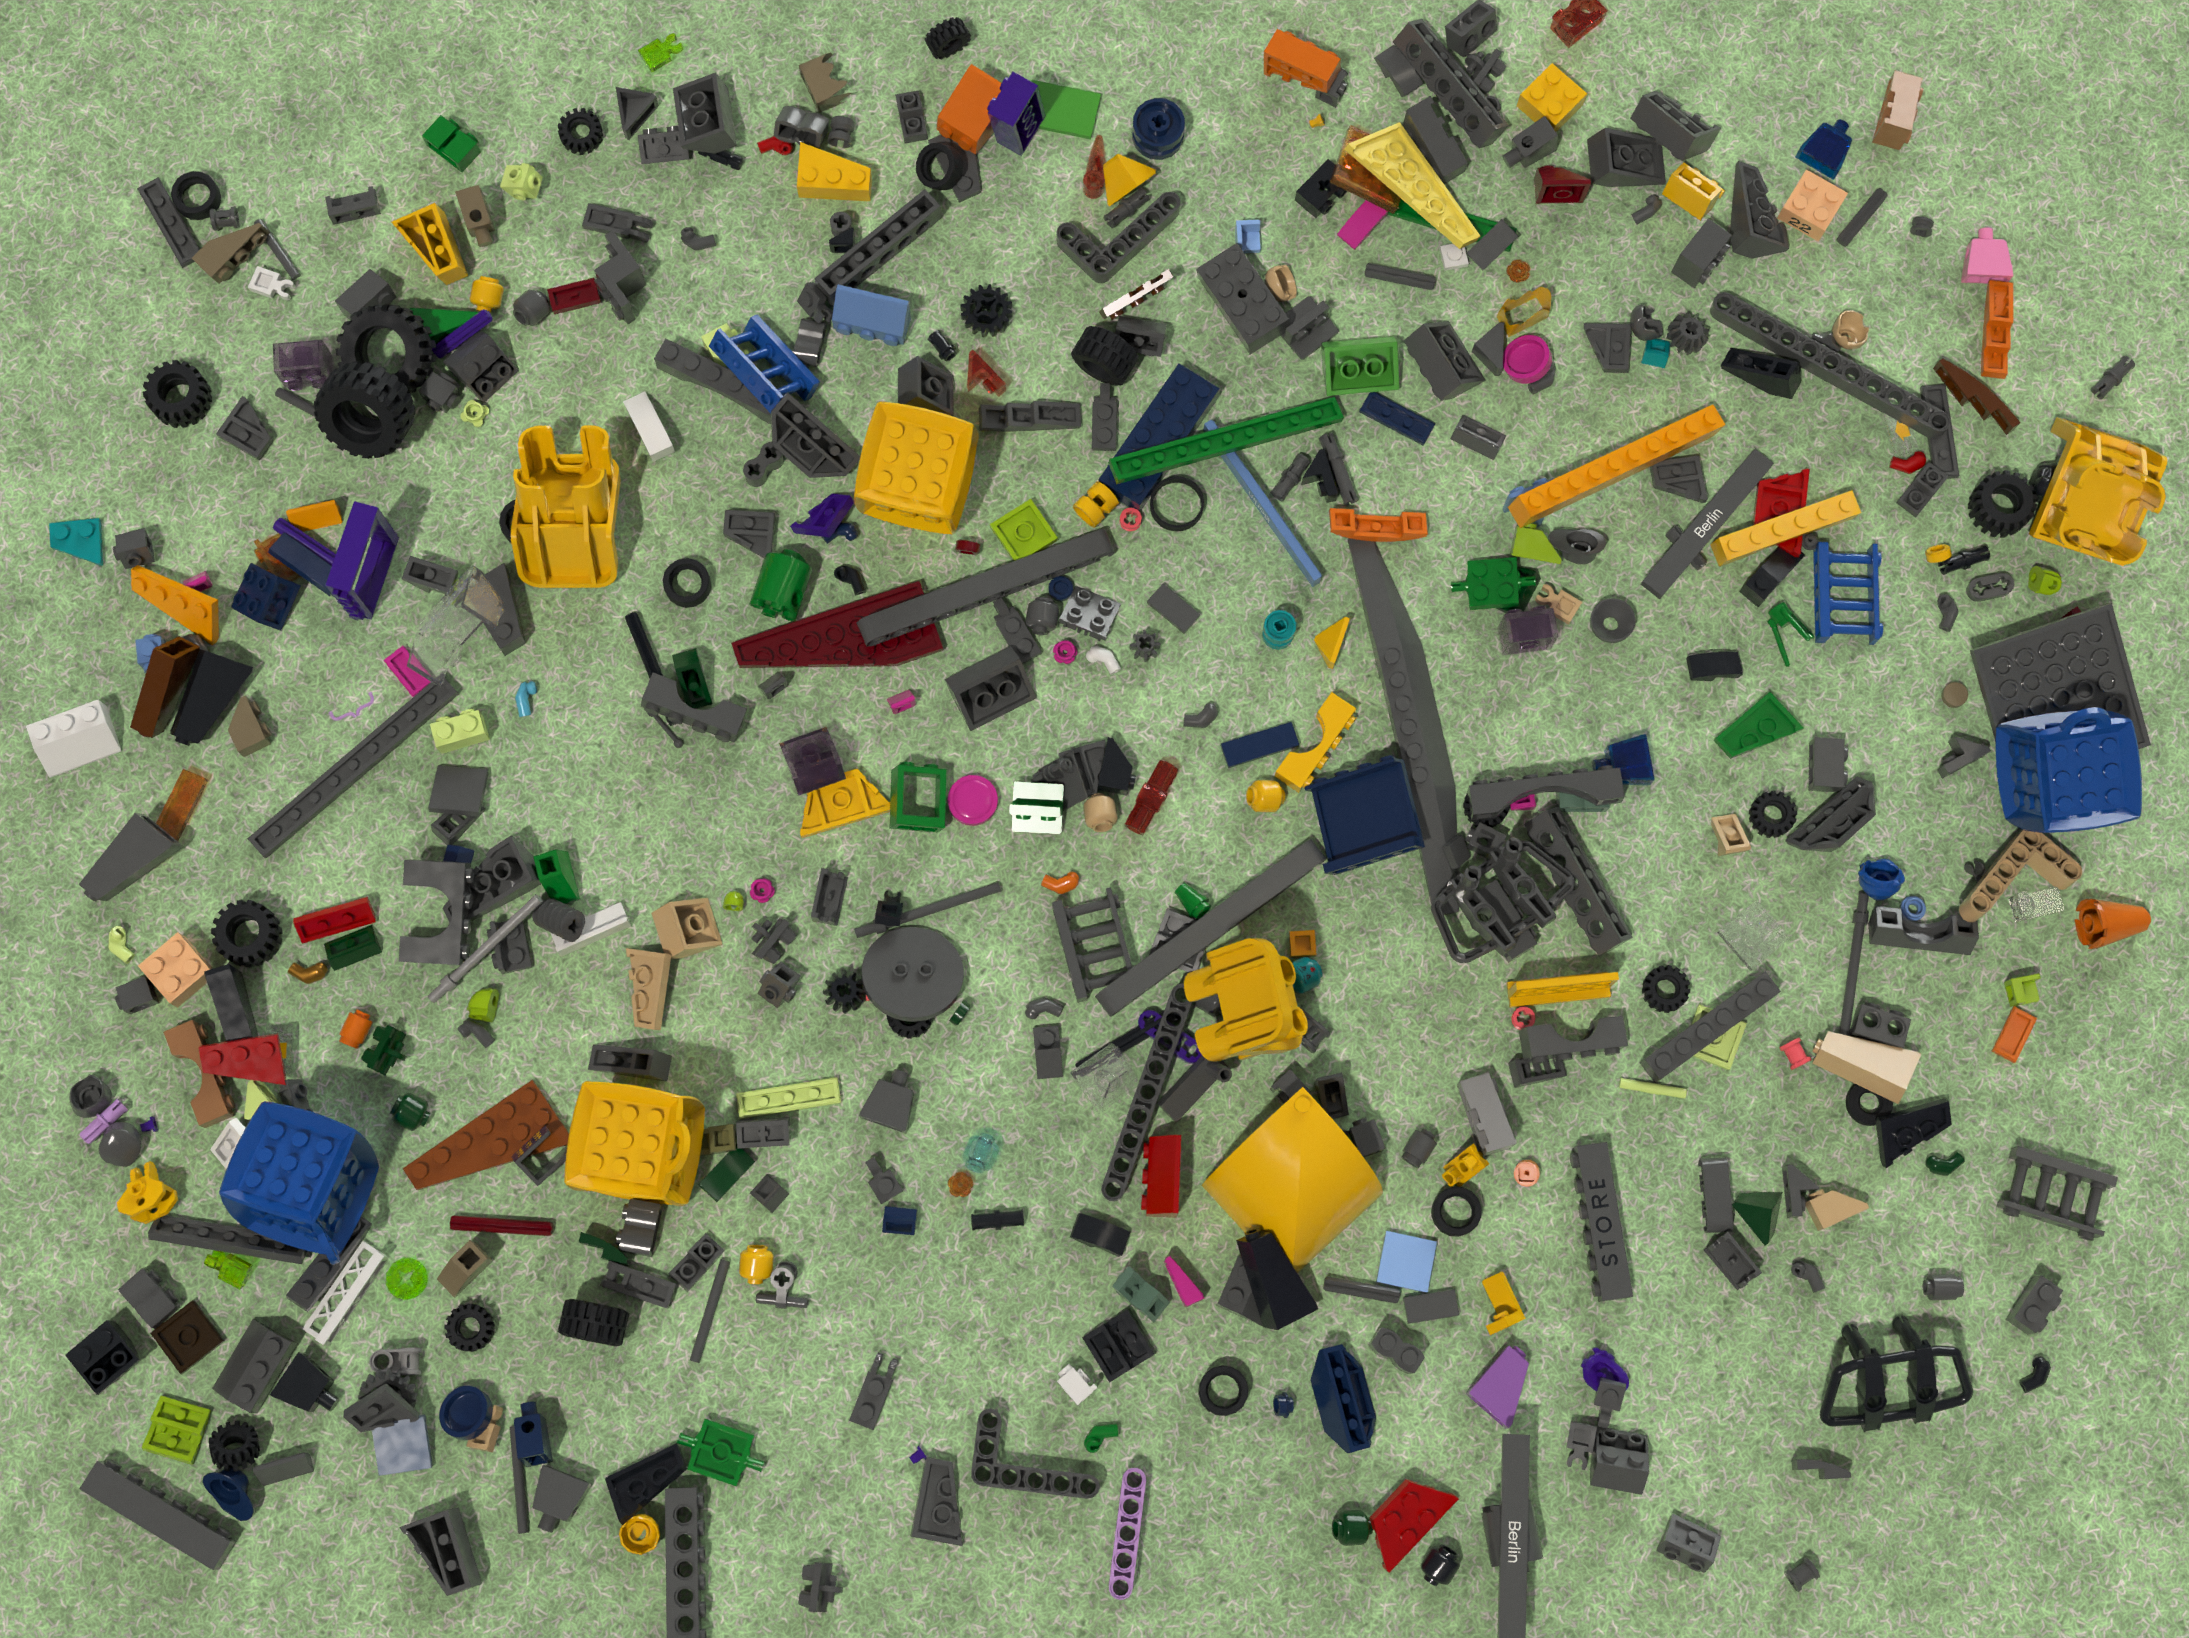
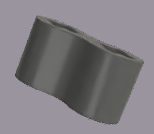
M801 319L793 353L803 364L818 366L826 334L827 324L825 322L817 323L815 320Z
M772 442L764 444L760 454L755 459L747 461L744 465L743 472L746 482L752 487H760L765 484L769 473L779 469L784 463L783 454L772 446ZM769 454H771V455H775V454H776L777 457H776V458H773V457H769V458H768V455H769ZM759 471L760 474L758 476L756 474L751 475V472L757 473Z

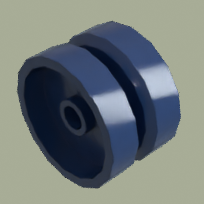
M1164 98L1150 99L1141 104L1133 116L1132 140L1135 148L1143 156L1154 160H1163L1177 153L1184 139L1185 118L1182 110L1174 102Z

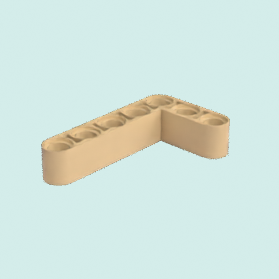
M2022 830L2009 842L1959 907L1960 916L1965 921L1971 923L1980 919L1993 907L2025 864L2029 865L2051 885L2060 890L2067 889L2081 878L2082 868L2077 861L2043 833Z

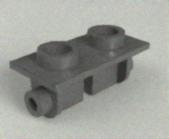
M302 1079L285 1080L286 1085L280 1084L281 1089L278 1091L284 1105L313 1112L309 1106L307 1088L303 1084Z

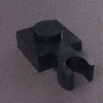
M885 891L884 901L878 900L875 924L900 926L903 914L900 892L897 893L896 897H889L888 891Z

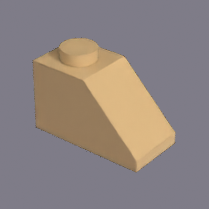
M1823 1189L1809 1195L1811 1200L1805 1202L1806 1208L1818 1231L1869 1209L1867 1203L1833 1190L1826 1193Z

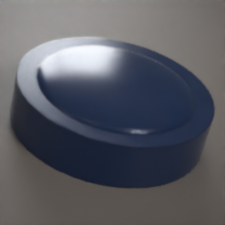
M458 1387L451 1391L442 1402L439 1412L440 1424L447 1434L458 1440L474 1439L486 1430L491 1421L493 1413L492 1402L485 1392L476 1387Z

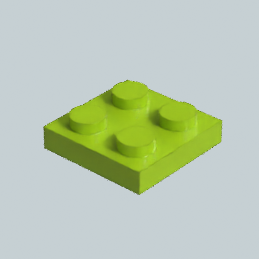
M1029 499L990 524L991 530L1013 561L1038 553L1058 541V537L1032 499Z

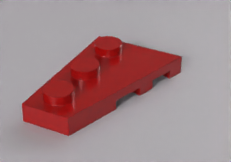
M278 1033L198 1047L203 1073L286 1085V1074Z

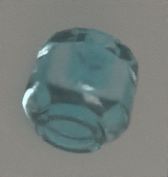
M981 1133L968 1139L962 1153V1159L965 1162L966 1168L976 1173H984V1171L992 1169L999 1154V1146L994 1142L995 1139L991 1135Z

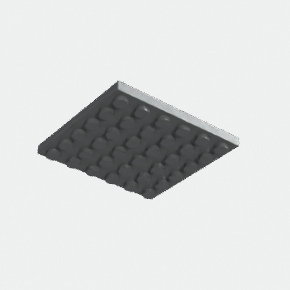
M2106 603L1970 650L1995 742L1998 724L2041 714L2079 711L2097 707L2122 714L2133 721L2138 749L2151 745L2112 603Z

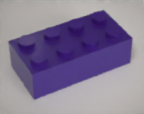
M1012 72L1010 77H1005L1000 86L1001 92L997 98H992L987 110L997 143L1022 156L1046 115L1038 85Z

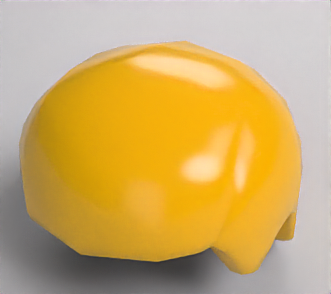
M635 1514L623 1526L621 1524L619 1530L621 1545L628 1552L639 1555L654 1550L660 1538L658 1524L652 1517L646 1514ZM645 1529V1537L642 1540H638V1538Z

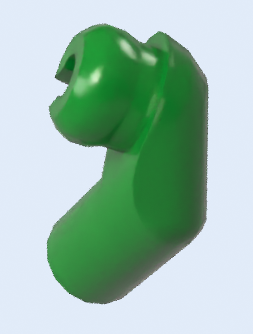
M1107 1424L1092 1427L1084 1440L1086 1450L1090 1453H1096L1105 1438L1118 1437V1425Z

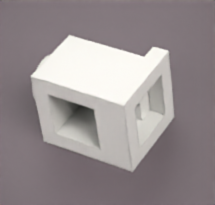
M1068 1364L1058 1373L1060 1379L1057 1383L1077 1406L1097 1389L1095 1384L1091 1387L1087 1384L1090 1379L1081 1368L1076 1371Z

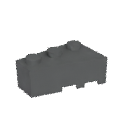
M1658 91L1642 95L1630 119L1637 124L1639 129L1650 134L1656 143L1663 145L1675 158L1681 161L1702 154L1710 149L1721 127L1715 124L1713 127L1699 121L1700 115L1695 113L1692 117L1680 110L1682 105Z
M1429 96L1406 110L1403 127L1443 184L1464 173L1468 162L1454 137L1449 138L1443 129L1442 124L1445 121L1442 116L1437 118L1431 107L1434 101Z
M505 563L462 588V591L504 656L526 644L510 573Z
M459 1507L447 1509L399 1527L403 1534H406L413 1543L415 1551L418 1555L422 1556L429 1566L428 1570L447 1596L482 1584Z

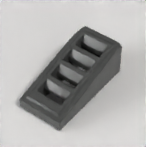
M483 805L481 807L480 815L486 810V808ZM442 814L431 824V829L446 845H453L479 817L465 815L467 818L463 820L456 814ZM451 818L459 824L457 827L449 822ZM445 825L451 832L448 833L442 827Z
M1557 1057L1548 1058V1062L1543 1063L1545 1075H1542L1540 1064H1533L1534 1077H1532L1529 1064H1533L1532 1060L1524 1061L1521 1058L1508 1063L1514 1088L1567 1076L1563 1061H1557ZM1549 1059H1553L1555 1073L1551 1072Z

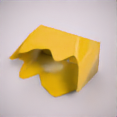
M1541 286L1533 292H1526L1518 300H1511L1509 298L1505 301L1498 312L1497 318L1499 322H1504V330L1508 337L1549 317L1551 293L1547 288ZM1534 298L1538 299L1543 308L1541 311L1531 316L1522 325H1509L1505 315L1506 312Z

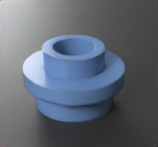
M1909 896L1901 902L1900 909L1903 915L1910 921H1918L1925 915L1926 906L1919 897ZM1909 905H1914L1917 908L1916 913L1909 911Z

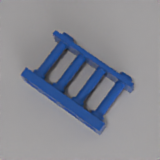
M758 314L750 317L743 333L729 338L721 328L717 329L709 344L712 351L770 414L771 410L787 392L789 394L797 392L806 401L812 398L820 383ZM750 341L757 350L745 355L737 345ZM765 358L773 367L761 372L753 362ZM781 375L788 385L776 389L769 379Z
M1828 542L1817 543L1816 548L1813 550L1815 643H1826L1833 634L1869 635V645H1874L1882 638L1883 624L1879 620L1878 567L1881 565L1882 557L1881 552H1878V544H1872L1867 550V554L1832 553L1829 550ZM1831 563L1867 564L1868 578L1833 577L1832 574H1829V565ZM1832 586L1868 588V601L1833 600V598H1830L1829 589ZM1832 610L1868 611L1869 625L1834 624L1833 621H1830V612Z

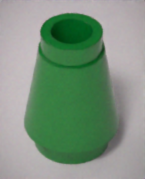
M1186 883L1181 884L1175 890V894L1190 917H1195L1199 920L1211 909V905L1208 903L1209 899Z

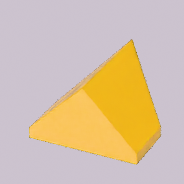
M1120 154L1115 155L1103 164L1108 206L1113 205L1156 174V169Z

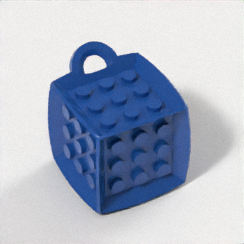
M2092 707L2079 711L2025 717L1998 724L1996 727V768L1999 792L2005 819L2012 825L2037 833L2072 832L2117 825L2141 817V763L2133 721L2130 718L2116 712Z
M264 1101L255 1111L236 1145L226 1169L219 1194L229 1214L244 1227L283 1244L324 1254L330 1263L335 1265L340 1262L339 1255L351 1237L365 1209L378 1173L379 1163L371 1144L356 1129L308 1110Z

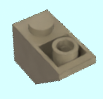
M246 696L240 698L228 728L237 751L243 757L270 745L271 742L268 737L272 735L266 722L261 723L258 717L262 712L255 700L251 702Z
M469 1240L448 1261L437 1280L455 1298L493 1260L476 1242Z

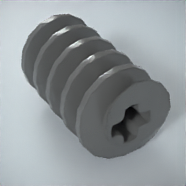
M554 898L543 901L532 914L533 921L537 926L568 942H575L581 936L585 925V916L582 912Z

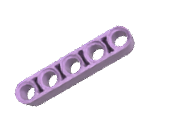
M1138 1468L1126 1470L1121 1483L1108 1585L1110 1594L1118 1600L1128 1598L1133 1590L1146 1486V1476ZM1131 1472H1137L1141 1476V1484L1136 1488H1132L1127 1484L1126 1478ZM1127 1499L1137 1501L1138 1510L1136 1513L1127 1514L1124 1511L1123 1504ZM1127 1525L1131 1526L1135 1531L1134 1538L1130 1541H1124L1120 1537L1121 1528ZM1125 1552L1131 1556V1564L1127 1568H1121L1116 1563L1117 1556L1120 1553ZM1117 1580H1125L1128 1584V1590L1123 1595H1118L1113 1591V1584Z

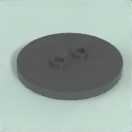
M904 927L882 935L870 946L863 960L861 977L864 991L877 1009L892 1018L914 1022L939 1016L954 1004L962 989L964 969L956 948L942 935L925 928Z

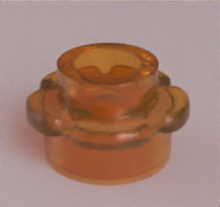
M1521 260L1512 261L1506 270L1510 280L1516 283L1526 281L1530 276L1529 265L1526 262L1522 263Z
M958 1172L955 1176H951L948 1180L950 1193L955 1197L968 1196L971 1193L970 1189L973 1187L972 1178L967 1177V1174L964 1172ZM958 1183H963V1186L958 1187Z

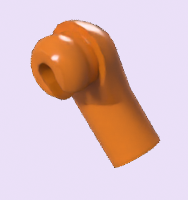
M1069 872L1066 876L1056 879L1046 874L1041 886L1058 894H1065L1078 886L1079 875L1075 872Z

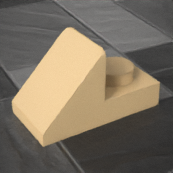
M1736 814L1711 818V826L1718 840V856L1751 850V845Z

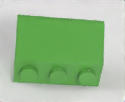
M1393 336L1321 342L1322 367L1327 396L1399 390L1397 340Z

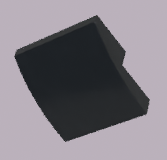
M1130 1308L1082 1337L1109 1383L1156 1354Z

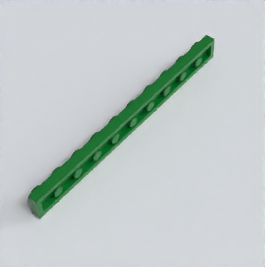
M1331 397L1110 458L1108 464L1116 484L1336 424L1342 422L1344 417L1336 398Z

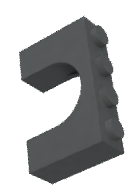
M416 859L404 860L403 885L433 887L442 891L451 903L452 917L448 927L437 936H400L399 962L461 965L469 957L470 946L467 944V934L471 932V919H468V909H471L473 904V896L469 894L470 883L472 884L474 880V869L471 868V863Z

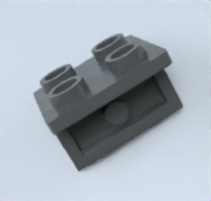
M1310 296L1286 312L1290 326L1286 328L1284 334L1280 335L1301 360H1304L1320 348L1321 342H1328L1339 332V329L1327 317L1330 307L1324 300L1317 305Z

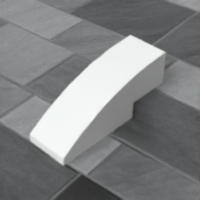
M646 392L623 401L652 461L654 462L674 453V447Z

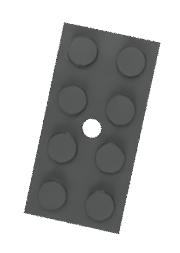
M1237 243L1196 269L1198 279L1250 355L1284 334L1286 328L1290 326L1288 316Z

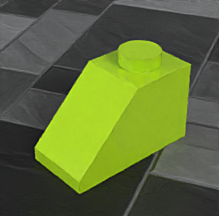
M1531 523L1522 528L1516 525L1510 552L1512 556L1561 564L1562 559L1543 531L1536 529L1537 524Z

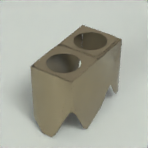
M831 52L799 65L801 77L804 75L806 88L811 98L813 96L814 104L819 113L844 103L840 101L851 94L845 93L832 97L847 84V81H837L830 78L834 65L825 62L832 56Z

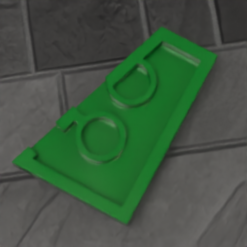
M1769 692L1716 737L1714 742L1732 759L1802 731L1804 728L1777 698Z

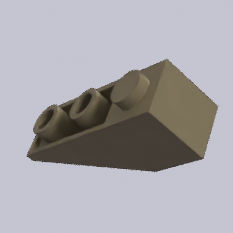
M257 223L209 240L192 259L212 279L220 284L232 276L233 271L239 264L247 261L250 253L266 241L270 232L263 225Z

